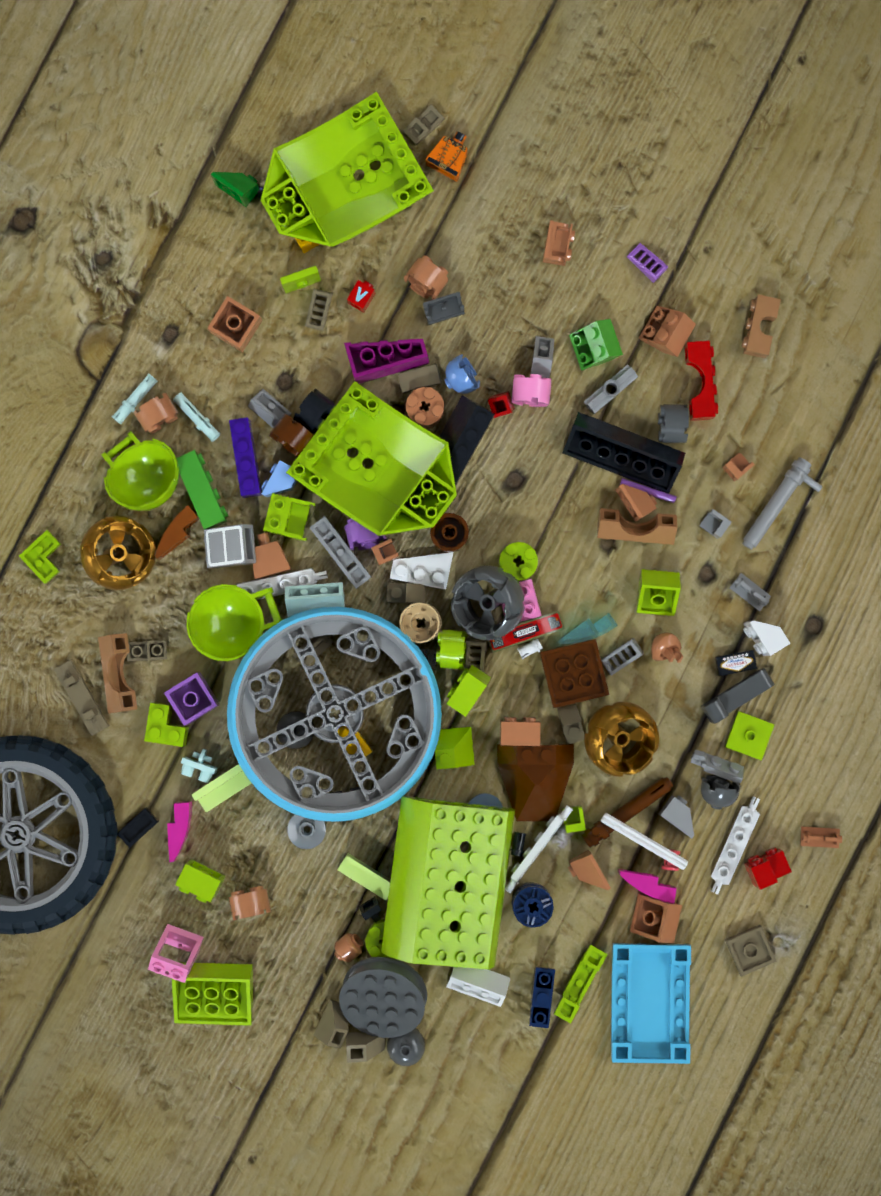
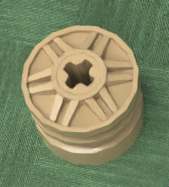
M415 603L404 609L400 616L399 625L401 631L408 635L412 642L426 643L438 636L443 622L441 614L435 607L430 604ZM418 619H426V627L421 626L419 628Z

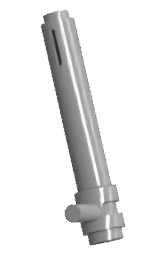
M800 457L794 460L791 465L792 468L787 470L784 480L743 538L744 542L742 544L751 550L753 547L756 548L797 486H800L802 482H805L817 492L822 489V485L808 476L812 466L808 461Z

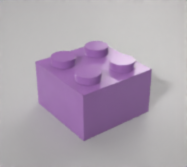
M200 672L193 674L164 692L184 726L189 725L220 705Z

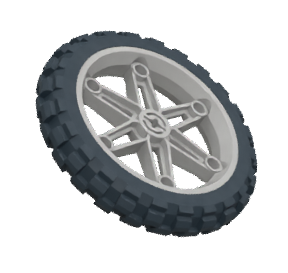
M23 735L0 737V774L2 773L3 814H0V822L3 824L0 828V842L6 850L0 853V860L5 857L8 859L15 897L0 894V934H30L53 928L65 922L87 906L96 896L107 879L112 862H114L116 838L118 836L117 822L114 814V805L111 797L108 795L104 782L91 768V765L81 756H78L71 749L60 743H55L45 738ZM10 771L14 772L16 776L13 782L8 778ZM21 772L42 776L57 785L62 792L28 812ZM11 788L16 789L20 816L12 817ZM62 795L68 796L69 802L67 805L62 803ZM54 805L57 809L35 827L30 819ZM71 805H73L77 814L80 828L78 850L42 832L43 829ZM19 831V835H21V837L17 838V834L15 832ZM36 838L61 850L60 855L33 846ZM24 852L25 881H20L16 853ZM68 853L74 854L75 861L73 863L68 861ZM33 855L71 867L55 886L43 893L34 895ZM21 888H25L27 890V897H23L21 895Z

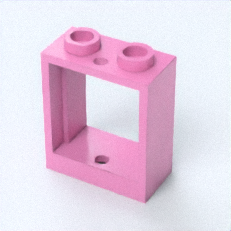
M167 924L151 956L148 970L185 983L200 951L204 937ZM164 944L190 952L191 954L186 965L159 956Z

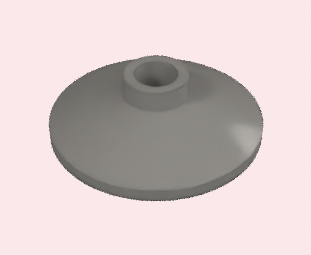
M295 814L288 823V837L298 848L312 849L318 846L325 837V822L304 818ZM304 826H310L311 831L305 832Z

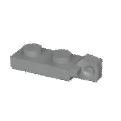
M694 751L690 763L703 767L704 771L738 784L742 782L744 766L703 751Z

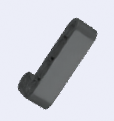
M762 668L704 703L701 708L710 723L715 724L729 716L730 712L775 684L766 669Z

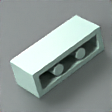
M343 582L285 587L287 616L290 617L303 611L321 607H345Z

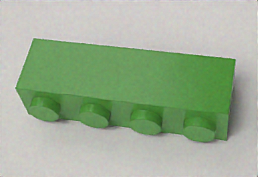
M193 450L177 457L179 473L204 530L226 523L227 510L218 501L221 499L217 488L213 489L211 485L213 478L210 472L204 469L203 465L206 462L202 454H198V452Z

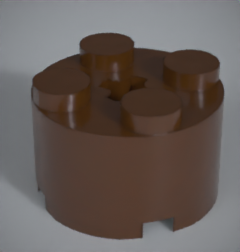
M284 414L271 430L269 436L283 445L282 447L289 453L298 457L312 439L313 434L299 422L292 421V417Z
M444 513L437 524L430 529L432 543L437 549L445 553L459 551L468 540L469 528L466 521L454 513ZM446 529L454 530L453 537L445 536Z

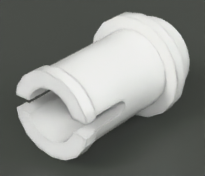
M538 638L517 648L522 659L543 649Z

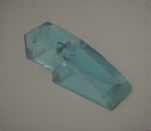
M609 613L594 624L588 618L559 639L557 643L560 645L584 642L597 638L618 625Z

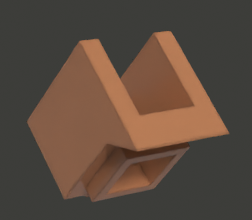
M391 539L371 548L379 565L399 558Z

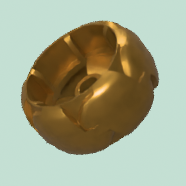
M110 516L98 521L85 533L80 546L81 563L86 574L96 584L110 590H125L138 585L151 573L156 560L155 543L150 532L144 525L126 516ZM109 532L114 546L106 549L103 555L96 556L95 554L98 553V549L95 548L98 540L103 534ZM125 534H130L138 543L140 548L138 554H127L126 548L121 545ZM121 561L132 571L124 576H114L110 571L105 572L111 565Z
M615 702L612 706L605 705L600 708L588 723V734H584V744L590 760L604 773L617 777H623V774L634 775L645 769L652 762V756L658 750L660 742L659 730L651 715L640 706L630 702ZM634 719L640 726L631 733H628L618 723ZM608 738L614 745L604 755L603 745L604 741ZM630 740L636 741L635 746L627 754L623 755L622 748L627 746Z

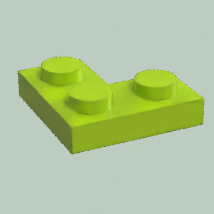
M46 530L19 555L44 584H47L60 572L49 560L48 556L61 543L49 530Z

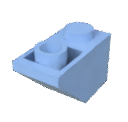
M279 461L278 464L274 463L270 471L272 475L269 481H264L261 487L263 491L261 494L265 497H270L272 493L276 495L293 490L297 481L286 473L291 466L282 461Z

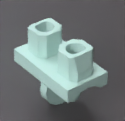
M202 749L201 754L193 753L192 757L197 758L198 761L188 757L181 760L183 764L182 775L192 777L194 769H199L201 773L198 780L209 783L218 768L203 763L204 761L209 763L212 761V757L206 756V749Z

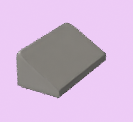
M264 389L256 394L248 405L251 410L272 428L275 427L284 414L289 416L292 414Z

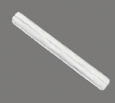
M605 813L601 818L602 823L682 870L686 868L688 864L686 859L608 813Z

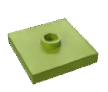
M312 266L281 277L280 281L285 293H289L320 282L321 278L317 266Z
M737 711L725 747L762 761L775 724Z

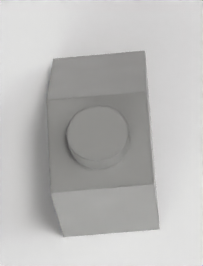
M536 336L531 374L542 375V378H550L554 351L553 338Z
M679 795L677 798L671 796L658 814L692 839L694 831L691 811L686 806L688 802Z

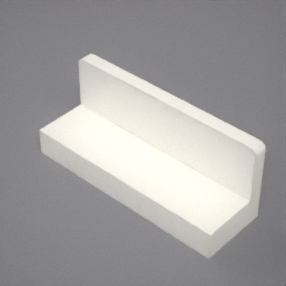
M453 967L446 987L501 1007L507 994L510 978L487 969Z

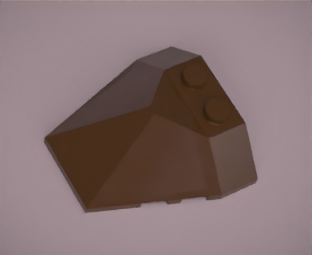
M497 744V765L511 807L515 809L516 821H549L552 816H557L574 765V744L540 746Z

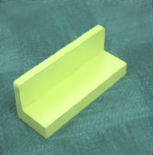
M238 764L193 793L192 797L195 801H199L205 812H208L250 785L251 782Z
M347 853L337 870L379 897L387 900L391 879Z

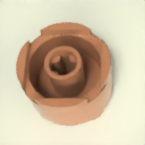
M423 255L422 258H417L404 276V280L411 283L409 287L418 295L426 299L430 296L432 297L431 300H434L448 282V271L442 266H436L428 256Z
M421 387L414 390L406 401L408 418L425 429L436 426L444 414L442 396L431 387ZM423 404L429 406L427 412L424 409L420 410Z
M167 393L162 394L163 398L159 399L157 396L139 407L140 412L137 410L133 412L145 432L154 434L162 429L160 425L165 422L171 424L178 419L176 416L178 411Z
M263 886L250 888L249 893H245L244 890L231 892V897H228L233 921L238 920V915L242 919L265 914V909L266 913L271 912L267 889H263Z

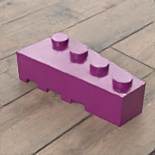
M423 339L344 343L355 382L358 384L429 364Z

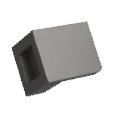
M711 509L701 522L700 527L719 539L727 530L731 521L716 510Z

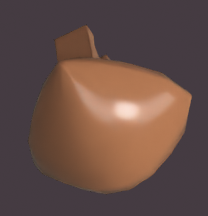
M669 632L656 635L651 646L652 659L655 661L668 659L669 662H673L675 658L677 663H680L683 655L680 652L682 647L679 639Z

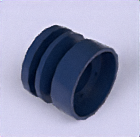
M535 882L524 883L513 893L511 900L512 909L517 920L524 926L531 928L540 927L552 917L554 910L553 900L548 890L541 884ZM534 902H536L537 909L533 908L532 910H530L528 904H533Z

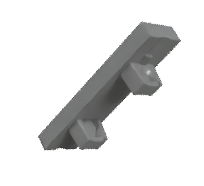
M326 516L310 527L356 589L372 578Z

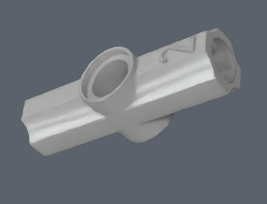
M627 364L610 380L606 381L603 386L584 401L589 411L595 414L638 378L636 372ZM606 386H614L616 392L614 394L608 393Z

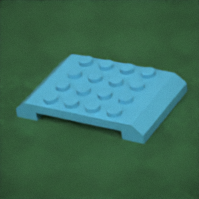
M612 944V1063L690 1064V944Z

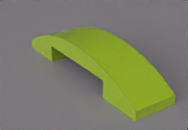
M592 945L588 947L568 981L555 1008L554 1015L571 1024L586 991L608 954Z

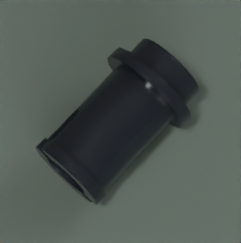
M514 832L512 849H510L511 855L522 857V854L525 853L523 851L525 833Z

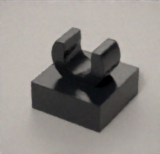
M375 896L359 906L365 921L370 917L374 923L381 920L379 912L382 909Z

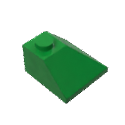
M233 172L211 173L215 185L246 208L260 190L257 184L258 181L251 175L246 176L243 173Z

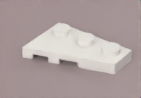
M453 552L393 560L390 579L446 590Z

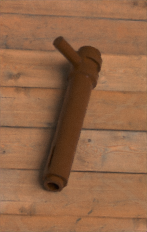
M662 777L610 815L626 823L671 791L673 784L668 777ZM597 821L591 829L587 828L581 836L591 848L600 844L599 841L602 839L605 840L610 837V833L615 830L601 821Z

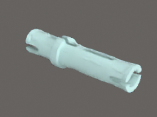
M148 373L127 400L122 401L121 407L111 417L119 424H122L127 416L135 411L134 408L158 381Z
M182 392L174 397L173 401L211 442L220 436L221 433L211 425L208 417L205 418Z

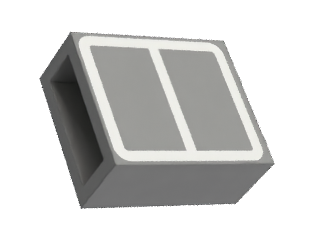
M240 524L204 530L207 568H223L256 563L253 525Z

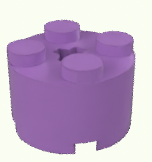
M353 519L347 520L348 524L345 526L350 550L354 551V547H358V550H366L378 545L381 540L387 541L386 535L378 536Z

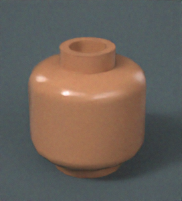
M351 933L342 936L335 942V956L340 961H353L363 951L361 938L357 934Z

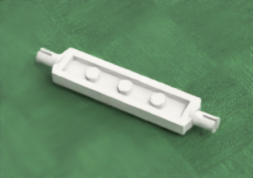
M312 568L238 583L237 587L248 591L250 594L272 587L274 591L272 595L277 596L285 594V587L314 585L317 583V580L328 579L326 571L315 573Z
M752 796L749 806L741 807L711 875L715 880L711 892L714 893L718 886L715 894L719 893L722 884L729 885L760 816L756 810L760 799H756L754 796Z
M566 805L561 814L556 817L552 816L546 824L548 827L544 833L540 832L534 840L536 842L534 847H529L523 854L525 859L522 863H517L511 870L513 875L505 887L507 892L511 893L515 886L519 884L520 879L562 823L567 820V817L573 811L568 805Z

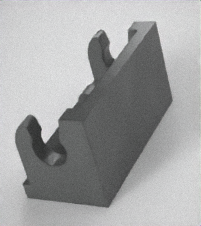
M460 292L423 303L428 325L465 314Z

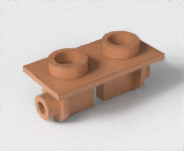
M801 826L800 846L839 848V843H842L840 829Z

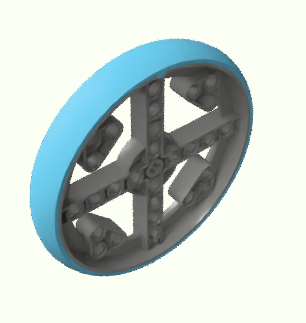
M321 607L294 614L271 627L257 639L241 660L231 683L227 704V727L234 755L247 778L259 792L277 806L293 814L318 821L336 822L359 819L375 814L389 807L410 791L421 778L434 755L441 730L442 711L439 688L432 668L420 648L408 638V635H405L401 629L391 622L363 610L347 607ZM359 631L367 632L368 639L366 641H360L357 638ZM324 635H342L336 642L337 649L344 654L367 662L376 661L380 656L379 649H381L397 664L401 673L357 694L348 687L331 685L310 639ZM299 638H304L307 641V646L303 649L296 646V641ZM342 639L350 641L349 649L345 650L340 647L339 643ZM294 647L315 692L308 701L306 718L259 740L255 709L257 707L259 711L265 713L272 710L283 681L281 671L270 668L282 654ZM368 648L375 649V658L369 659L365 653ZM311 655L315 658L313 666H307L304 663L306 656ZM272 672H277L280 675V680L277 683L269 681V675ZM315 673L323 675L324 681L321 684L313 682L312 677ZM404 674L410 677V683L407 686L400 683V677ZM256 680L262 683V689L258 692H254L251 689L252 682ZM385 683H390L393 686V691L390 694H386L382 690V686ZM410 688L414 718L412 719L408 715L397 717L386 746L388 756L400 759L389 772L379 780H376L355 736L363 723L364 709ZM325 690L332 693V699L328 702L321 699V693ZM368 691L374 692L376 696L375 700L371 703L365 700V694ZM267 698L270 700L271 704L268 709L260 707L259 702L261 699ZM349 700L357 701L358 708L355 711H350L347 708ZM332 708L340 711L338 719L330 717L329 713H332ZM316 716L321 717L323 720V724L319 728L313 727L311 723L312 719ZM402 718L409 720L410 724L407 729H402L399 726V721ZM297 725H302V726H304V728H305V733H304V735H302V736H297V735H295V734H294V728H295V726H297ZM340 726L348 728L349 733L347 736L341 737L338 735V728ZM281 733L287 736V742L283 745L276 742L277 735ZM312 734L323 741L339 743L360 789L345 793H328L332 790L334 784L330 776L299 765L291 769L290 779H288L272 764L268 755ZM414 735L417 737L418 743L416 746L411 747L407 741L410 736ZM261 742L269 744L270 748L267 753L259 751L258 745ZM351 743L357 746L356 753L352 755L346 752L347 745ZM393 744L400 746V753L397 755L390 753V747ZM358 761L365 763V769L362 772H357L354 768ZM296 769H301L304 772V777L301 780H296L293 777V772ZM323 778H327L330 781V786L327 789H322L319 786V781ZM366 779H371L374 782V786L366 790L363 787V782ZM304 787H310L313 791L312 795L308 798L303 797L301 794V790Z

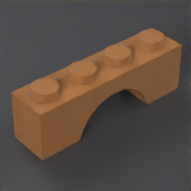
M600 508L597 538L674 545L677 532V515L657 513L648 522L632 523L624 519L619 510Z
M127 633L98 637L108 714L137 710L135 690L128 686L123 673L124 660L130 652Z

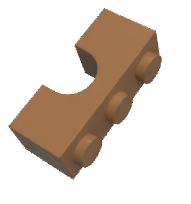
M758 294L755 300H751L749 311H752L751 318L747 319L745 329H748L747 337H743L741 345L744 348L743 354L766 358L769 355L773 336L762 333L760 322L764 320L773 322L777 318L781 299Z

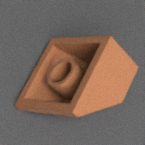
M621 484L615 490L635 522L657 509L655 498L652 495H648L645 491Z
M589 850L569 860L571 866L568 869L573 877L577 876L580 881L605 890L611 889Z

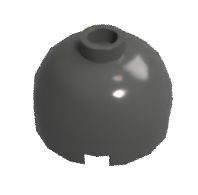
M291 711L284 714L277 724V731L306 718V714L300 711ZM295 726L294 734L297 736L304 735V726ZM285 734L277 735L282 744L287 742ZM314 734L287 747L290 749H301L312 741Z
M707 775L706 779L702 778V797L714 809L720 810L731 806L737 800L741 786L738 783H731L727 779L716 775Z
M417 1028L403 1036L388 1038V1054L400 1066L414 1065L422 1058L425 1052V1039Z

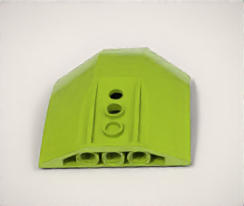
M375 92L317 128L276 148L274 147L261 202L279 234L333 247L384 222L434 192L379 94ZM373 161L380 162L381 165L378 170L371 169ZM357 170L364 171V178L362 180L354 178V173Z
M355 381L286 472L317 496L378 536L434 527L457 496L448 442L404 416ZM351 448L358 450V455L354 458L347 455L348 450ZM367 458L372 459L374 462L373 466L369 469L364 468L362 465L363 461Z

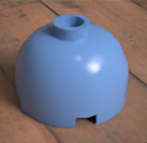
M461 354L446 366L445 383L449 389L453 388L458 393L468 394L480 387V381L475 380L474 376L477 375L475 369L466 357L462 359L463 355Z

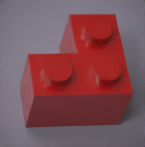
M774 847L766 850L765 855L760 857L758 855L752 856L747 859L748 862L744 863L752 884L759 890L778 883L777 878L792 872L783 850Z

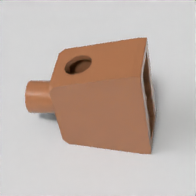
M268 532L257 535L260 546L255 547L256 563L253 564L255 579H262L291 571V566L278 541L270 542Z

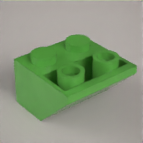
M611 319L595 321L569 335L581 370L609 362L623 355Z

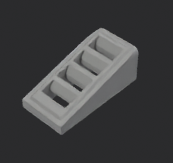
M632 638L601 659V662L612 676L642 656L644 652L636 640ZM629 645L632 646V648L636 652V655H633V653L628 647ZM623 649L625 650V652L627 653V655L630 657L629 660H627L626 657L624 656V654L622 653V650H623ZM616 654L619 655V657L623 661V664H620L618 659L615 657ZM611 658L617 668L614 669L608 659Z

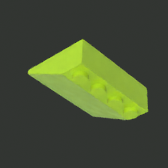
M194 963L185 983L172 979L174 1023L252 1025L253 964Z

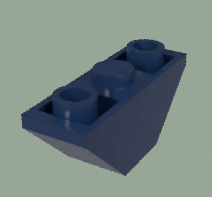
M535 968L530 1000L529 1026L549 1028L555 969Z

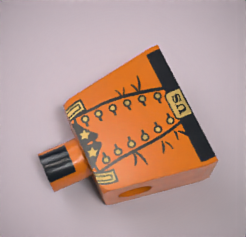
M456 132L453 139L444 136L427 156L426 166L458 182L468 154V148L463 146L466 136L461 132Z

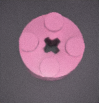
M530 374V378H525L524 375H514L512 388L513 404L521 406L527 404L530 407H547L549 405L551 378H542V375Z

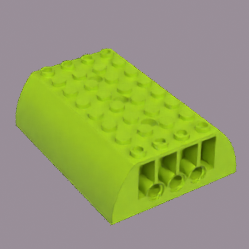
M407 796L401 797L381 949L383 954L412 964L487 970L495 967L515 809ZM467 841L469 849L462 852L460 845L462 842ZM458 881H463L464 888L457 892L455 884ZM458 921V929L451 931V922Z

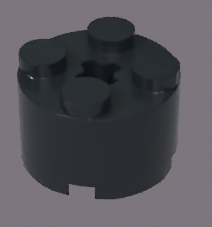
M315 388L314 392L311 391L299 406L301 412L300 414L295 413L293 420L297 423L299 422L311 433H316L335 408V402Z

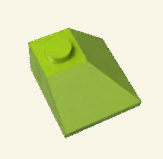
M471 727L440 730L435 749L436 770L475 765Z

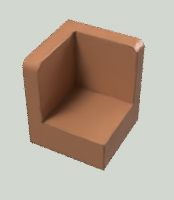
M738 453L722 468L735 482L755 464L753 462L749 463L741 453Z

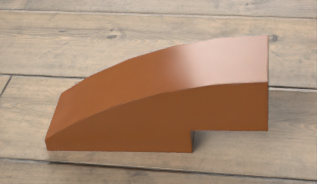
M187 505L164 532L155 553L157 559L161 560L190 537L185 530L199 520L198 515L191 506Z

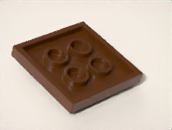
M596 639L539 652L553 708L609 695Z

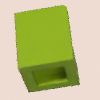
M582 806L570 807L573 811L569 814L567 820L564 821L565 832L571 833L586 830Z

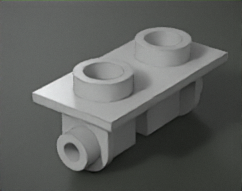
M742 573L730 586L732 591L758 611H761L770 601L771 596Z

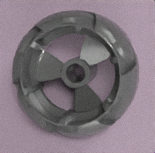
M490 565L476 567L463 574L452 590L454 594L451 600L453 617L459 627L465 628L467 634L476 639L495 640L507 635L518 626L524 614L525 607L523 601L525 596L518 580L513 575L504 572L503 568ZM478 581H487L496 589L484 594ZM471 599L479 601L480 607L484 610L482 617L475 613ZM505 603V618L502 622L495 624L491 611Z

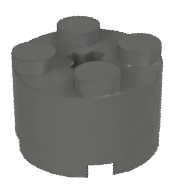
M660 405V413H658V424H660L658 442H687L688 434H685L687 428H689V410L687 405Z

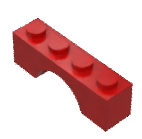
M710 341L687 342L684 345L685 363L696 369L702 379L701 392L689 401L690 421L711 420L718 414V403H715L714 395H717V386L713 384L715 365H712L711 357H714V348L710 346Z

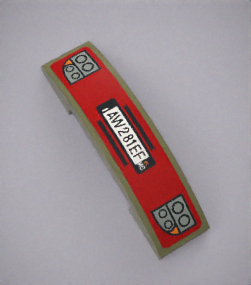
M559 611L520 623L507 635L495 640H488L492 653L565 628Z

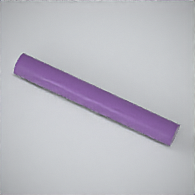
M623 478L621 479L620 485L624 484L645 491L648 495L674 503L676 500L674 495Z

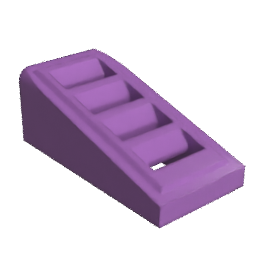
M641 243L627 256L653 283L668 269V266ZM641 250L643 254L636 259L634 256ZM647 256L648 259L642 264L640 261ZM652 261L654 264L648 269L646 266ZM656 266L659 268L655 273L651 272Z

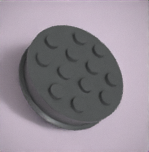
M372 957L357 962L348 970L343 980L339 1003L345 1018L358 1030L371 1036L394 1038L413 1031L420 1024L427 1002V988L418 972L406 963L388 957Z

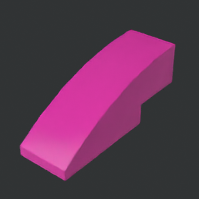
M192 801L174 803L175 821L167 823L169 862L177 860L186 842L191 824Z
M618 869L619 875L637 890L655 899L674 904L677 889L675 886L658 883L659 877L657 875Z

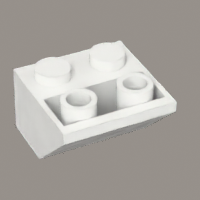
M746 621L743 623L745 626L743 630L747 637L752 638L755 642L753 646L759 655L771 656L790 644L784 632L778 626L758 621Z

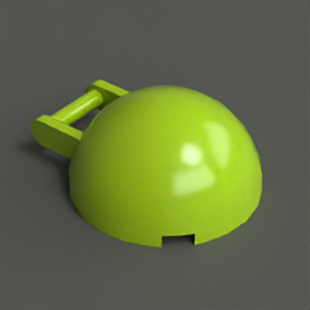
M130 431L127 433L128 436L110 451L101 454L110 465L106 478L104 477L105 489L110 498L126 509L135 511L152 510L164 504L175 492L179 481L178 461L171 448L164 442L154 438L152 439L153 441L144 440L140 442ZM132 442L135 443V445H133V446L129 447L128 449L124 450V451L114 460V462L111 460L114 456H116L119 452H121L123 449H125V448H126L128 445H130Z
M221 584L203 591L195 598L190 613L188 612L186 627L193 646L202 655L217 661H231L245 656L263 632H266L283 620L280 618L272 595L274 593L273 588H266L250 594L236 585ZM262 597L266 598L273 618V622L265 625L262 609L257 602V599Z

